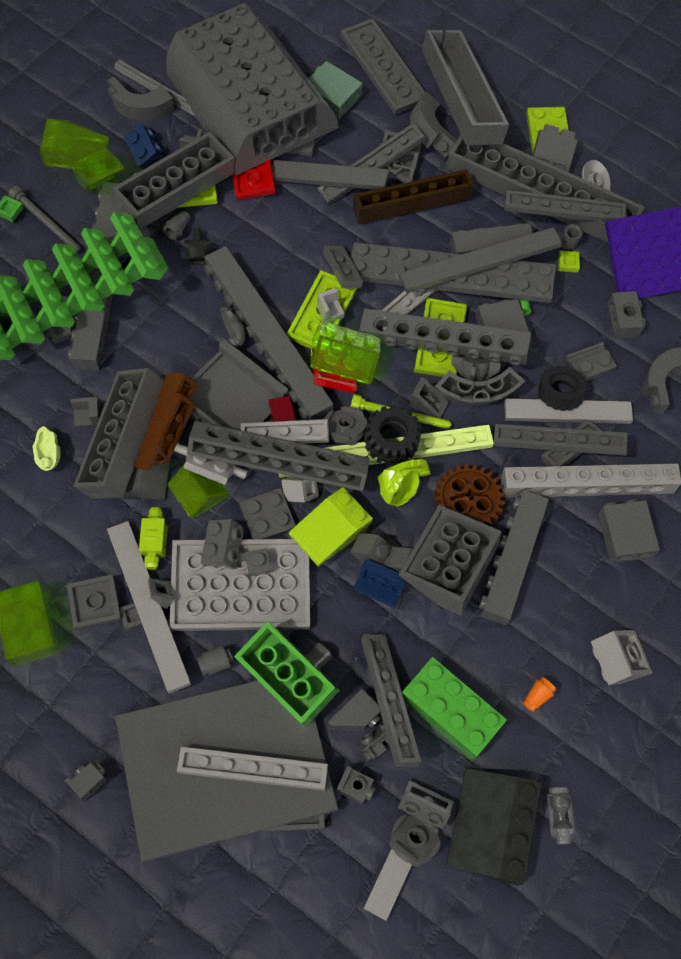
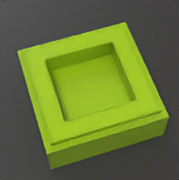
M560 250L558 253V271L578 273L580 270V253Z

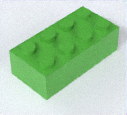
M268 621L234 656L301 724L306 726L340 691L299 649Z
M433 657L402 692L404 702L472 761L480 754L507 720Z

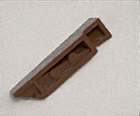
M167 373L135 463L136 468L151 470L153 466L169 462L195 406L189 399L198 385L187 375Z

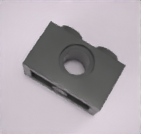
M637 291L612 293L607 304L614 339L639 337L645 328V318L641 314L642 303L638 299Z

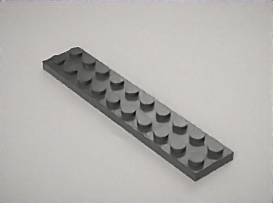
M354 242L351 261L363 282L403 286L400 280V273L462 254ZM516 260L423 289L551 303L556 265Z

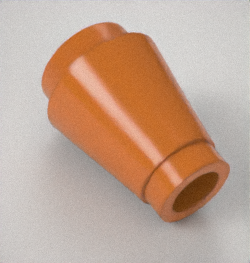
M541 677L540 680L536 679L523 705L531 712H534L555 696L554 692L557 689L544 677Z

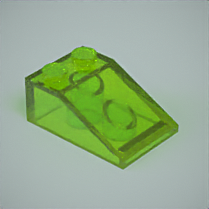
M47 119L40 147L44 166L103 171L109 137L66 120Z
M105 146L69 163L78 184L83 190L93 189L97 184L113 179L115 175L125 169L124 165Z

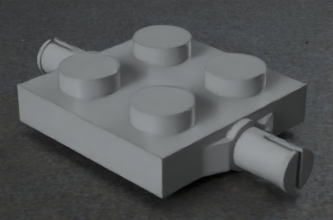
M179 443L175 447L174 452L186 456L184 469L224 485L232 475L245 479L248 472L236 467V464L188 455V447Z

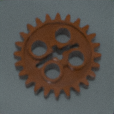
M465 463L464 468L461 469L459 465H456L455 472L449 468L447 475L442 474L441 481H437V488L434 490L436 497H434L433 503L438 504L436 509L441 505L488 526H492V521L495 523L498 521L499 517L497 515L501 516L503 512L501 508H504L506 503L502 500L505 497V493L500 492L503 485H496L499 478L492 479V471L485 474V467L477 470V466L474 464L472 469H469L467 463ZM474 485H481L484 490H478ZM452 486H459L462 491H455ZM477 505H483L486 510H479ZM455 506H461L465 511L459 512L455 509Z

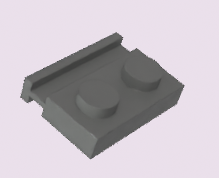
M604 342L571 353L565 358L566 362L568 361L570 365L569 368H574L576 371L581 372L586 381L615 371L617 368L608 349H605Z

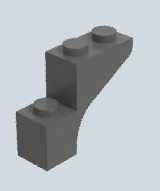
M359 533L350 553L362 563H364L365 559L377 561L386 568L400 572L413 549L392 547L379 535Z

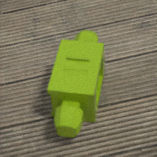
M152 507L149 510L148 518H142L139 552L145 558V566L148 570H156L159 565V558H166L168 525L165 523L160 507Z

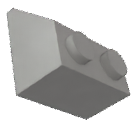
M635 630L612 631L591 641L593 654L600 663L602 676L608 685L622 684L653 673Z

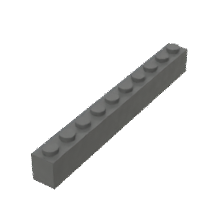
M104 182L102 190H99L98 200L100 204L95 209V218L97 220L96 223H93L92 229L102 230L109 244H111L118 232L110 217L113 212L121 213L113 204L112 188L120 183ZM99 268L88 274L94 286L102 276ZM113 294L102 299L104 308L101 312L82 310L75 314L77 326L76 329L72 330L73 347H70L68 351V359L71 360L75 369L100 370Z
M225 246L204 256L205 265L203 267L208 277L211 276L213 278L215 288L218 292L223 293L227 306L233 308L239 321L245 326L244 329L250 339L253 338L257 351L260 355L263 354L265 356L269 369L271 371L274 370L277 374V380L288 388V396H290L291 402L293 404L296 403L299 407L298 410L303 420L324 419L333 410L332 401L321 386L314 385L313 373L228 248Z

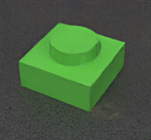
M5 195L0 201V217L14 222L23 210V204Z

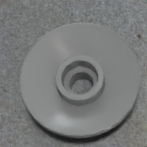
M597 160L588 161L583 167L582 179L610 191L611 183L607 169Z

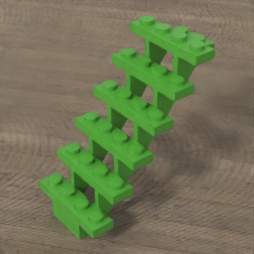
M113 212L110 219L118 232L111 244H109L102 230L85 227L81 235L88 246V250L82 260L74 246L55 243L52 251L59 265L53 276L45 261L26 259L23 267L30 281L24 291H22L16 277L0 275V321L10 316L13 322L7 334H5L0 323V360H12L15 355L12 348L21 343L42 344L45 339L42 332L52 326L71 328L75 323L72 316L82 310L101 312L104 308L102 299L111 294L131 296L134 291L131 284L141 278L161 279L168 266L154 240L149 237H143L134 218L130 214ZM129 252L132 259L126 269L123 270L117 258ZM99 268L102 276L94 286L88 274ZM70 284L73 291L65 302L59 289ZM40 300L43 307L35 318L29 305Z

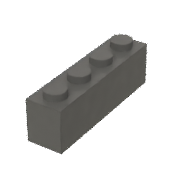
M518 223L493 228H477L467 231L459 230L452 232L449 244L451 253L466 254L533 234L530 223Z

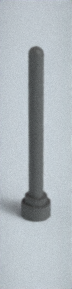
M16 185L10 189L8 197L21 202L63 242L74 246L77 253L81 251V246L27 198L26 191Z

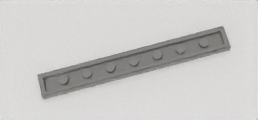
M127 521L108 528L109 537L168 694L190 686L189 678L163 610L157 602L151 599L148 585L150 577L129 522Z

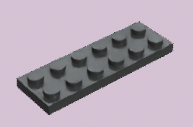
M372 18L341 30V38L394 115L415 107L425 91Z

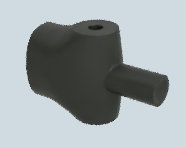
M195 227L193 228V240H184L187 263L201 265L205 264L204 256L210 253V240H201V228Z

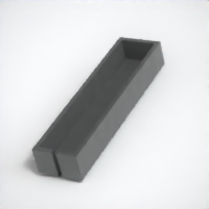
M426 30L422 52L465 144L472 146L503 144L509 123L462 31L446 30L441 49H439L443 31Z

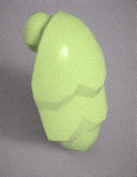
M44 426L38 430L33 444L35 463L42 470H53L58 465L61 454L57 435Z

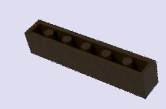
M468 169L361 192L354 194L353 211L358 225L470 200L474 184Z

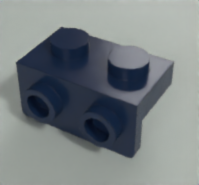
M142 123L127 134L124 139L138 167L144 169L155 159L159 158L161 160L166 156L163 153L165 151L164 147L156 139V132L151 127L148 128Z
M365 559L353 589L394 608L406 581L399 576V571L386 568L377 561Z

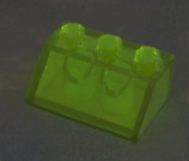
M321 320L312 338L310 367L371 385L380 355V338Z

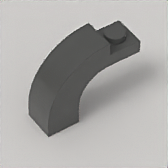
M114 76L107 79L109 85L108 93L113 99L114 108L125 117L139 121H151L174 112L173 98L162 86L146 94H134L126 90Z
M425 92L411 111L410 123H414L424 134L425 141L422 143L427 148L431 145L446 158L457 139L446 131L436 119L435 112L441 104L428 92Z
M681 347L667 350L659 355L644 378L642 386L643 396H650V404L654 407L655 414H663L670 405L665 380L670 376L681 375Z

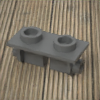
M383 721L379 723V728L374 732L363 735L360 738V743L356 745L358 749L364 752L363 756L367 761L375 760L387 750L382 744L383 741H386L389 745Z

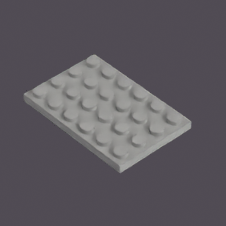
M293 539L241 540L239 560L237 561L236 569L232 570L225 565L204 566L201 564L205 540H172L171 589L174 600L170 604V630H259L267 621L278 630L310 629L309 556ZM267 548L271 572L249 577L244 552Z

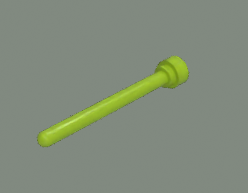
M353 394L351 407L358 408L361 411L364 409L373 412L378 410L380 412L381 407L385 406L367 402L362 396ZM412 412V417L416 416L420 423L449 429L452 426L449 420Z

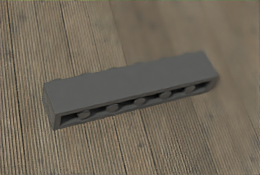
M523 490L520 497L516 496L512 506L513 509H516L514 516L510 515L506 524V528H509L508 534H503L499 545L500 548H503L501 555H496L492 566L496 568L494 575H489L486 587L489 588L487 596H482L479 608L482 609L481 617L503 625H507L510 621L549 498Z

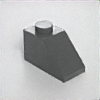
M361 689L328 721L327 727L330 730H365L368 726L373 728L381 720L379 705Z

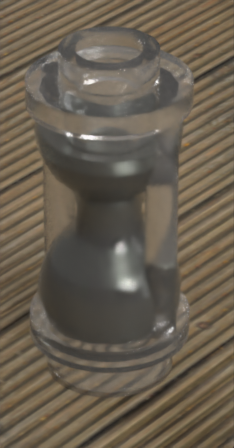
M568 787L549 788L547 800L551 840H556V844H571V839L576 838L572 795L569 793ZM567 811H568L569 821H568L567 818H566V813H567ZM554 812H555V814H556V821H555V822H554Z

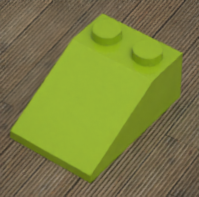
M342 487L326 498L289 532V535L313 562L320 566L356 540L359 533L367 532L373 518Z

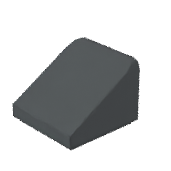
M149 578L148 585L151 599L167 609L174 600L170 581Z

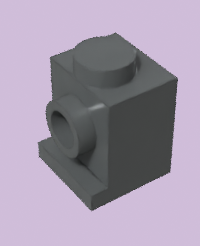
M97 761L93 764L90 762L87 766L86 764L82 765L74 773L75 777L72 780L67 777L64 781L83 801H86L107 781L103 776L106 771Z
M347 766L336 792L363 804L365 799L370 801L376 787L372 786L374 779ZM354 782H361L362 788L356 790L353 787Z

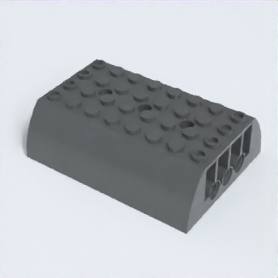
M246 3L238 5L178 31L173 37L166 59L167 76L180 95L190 105L191 111L206 133L211 132L235 157V175L339 128L336 115L260 14Z

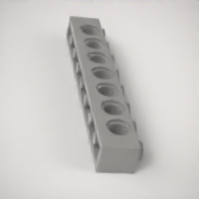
M678 464L506 467L500 477L501 485H503L501 491L505 493L504 498L520 497L523 490L543 497L674 494L681 485Z

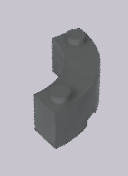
M510 367L497 377L481 382L463 379L449 370L434 388L452 403L465 406H482L495 403L507 397L519 388L525 380Z

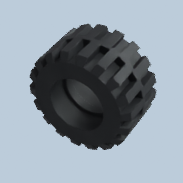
M390 405L389 409L384 406L381 407L380 412L378 410L373 412V416L369 417L368 424H366L364 437L365 448L367 452L370 451L372 459L376 457V462L381 464L384 461L386 466H390V463L397 465L400 464V461L406 462L409 458L412 459L415 452H417L421 437V426L417 424V417H412L410 410L406 412L404 407L400 406L397 409L395 405ZM393 429L399 431L404 436V439L399 442H389L380 433Z

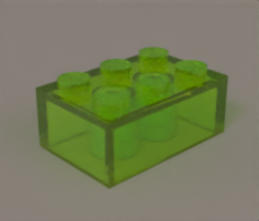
M39 580L0 591V635L6 661L12 667L59 653L45 591Z

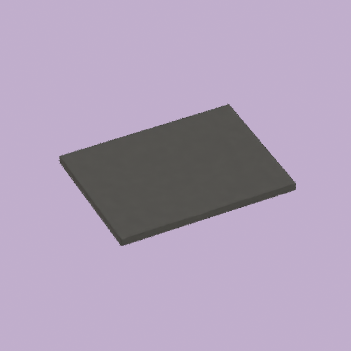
M259 681L115 716L142 863L338 811L328 769L325 791L177 773L181 747L326 764L315 718L308 726L301 724Z

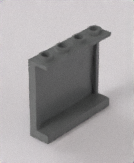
M224 339L218 345L219 352L191 378L198 386L189 399L195 404L190 417L194 421L241 431V423L266 422L271 417L268 399L288 396V388Z

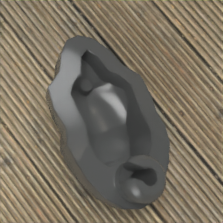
M220 307L225 327L230 336L228 343H231L235 348L242 346L245 340L243 324L228 307Z

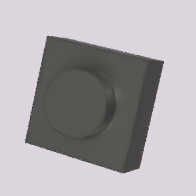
M267 548L244 552L249 577L271 572Z

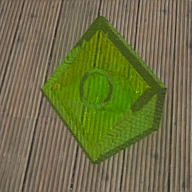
M184 465L167 484L191 519L199 516L229 496L221 483L184 469Z

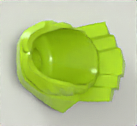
M422 459L409 460L384 470L377 478L380 485V495L384 501L393 506H401L410 501L417 492L420 484L419 477L430 475L427 461Z

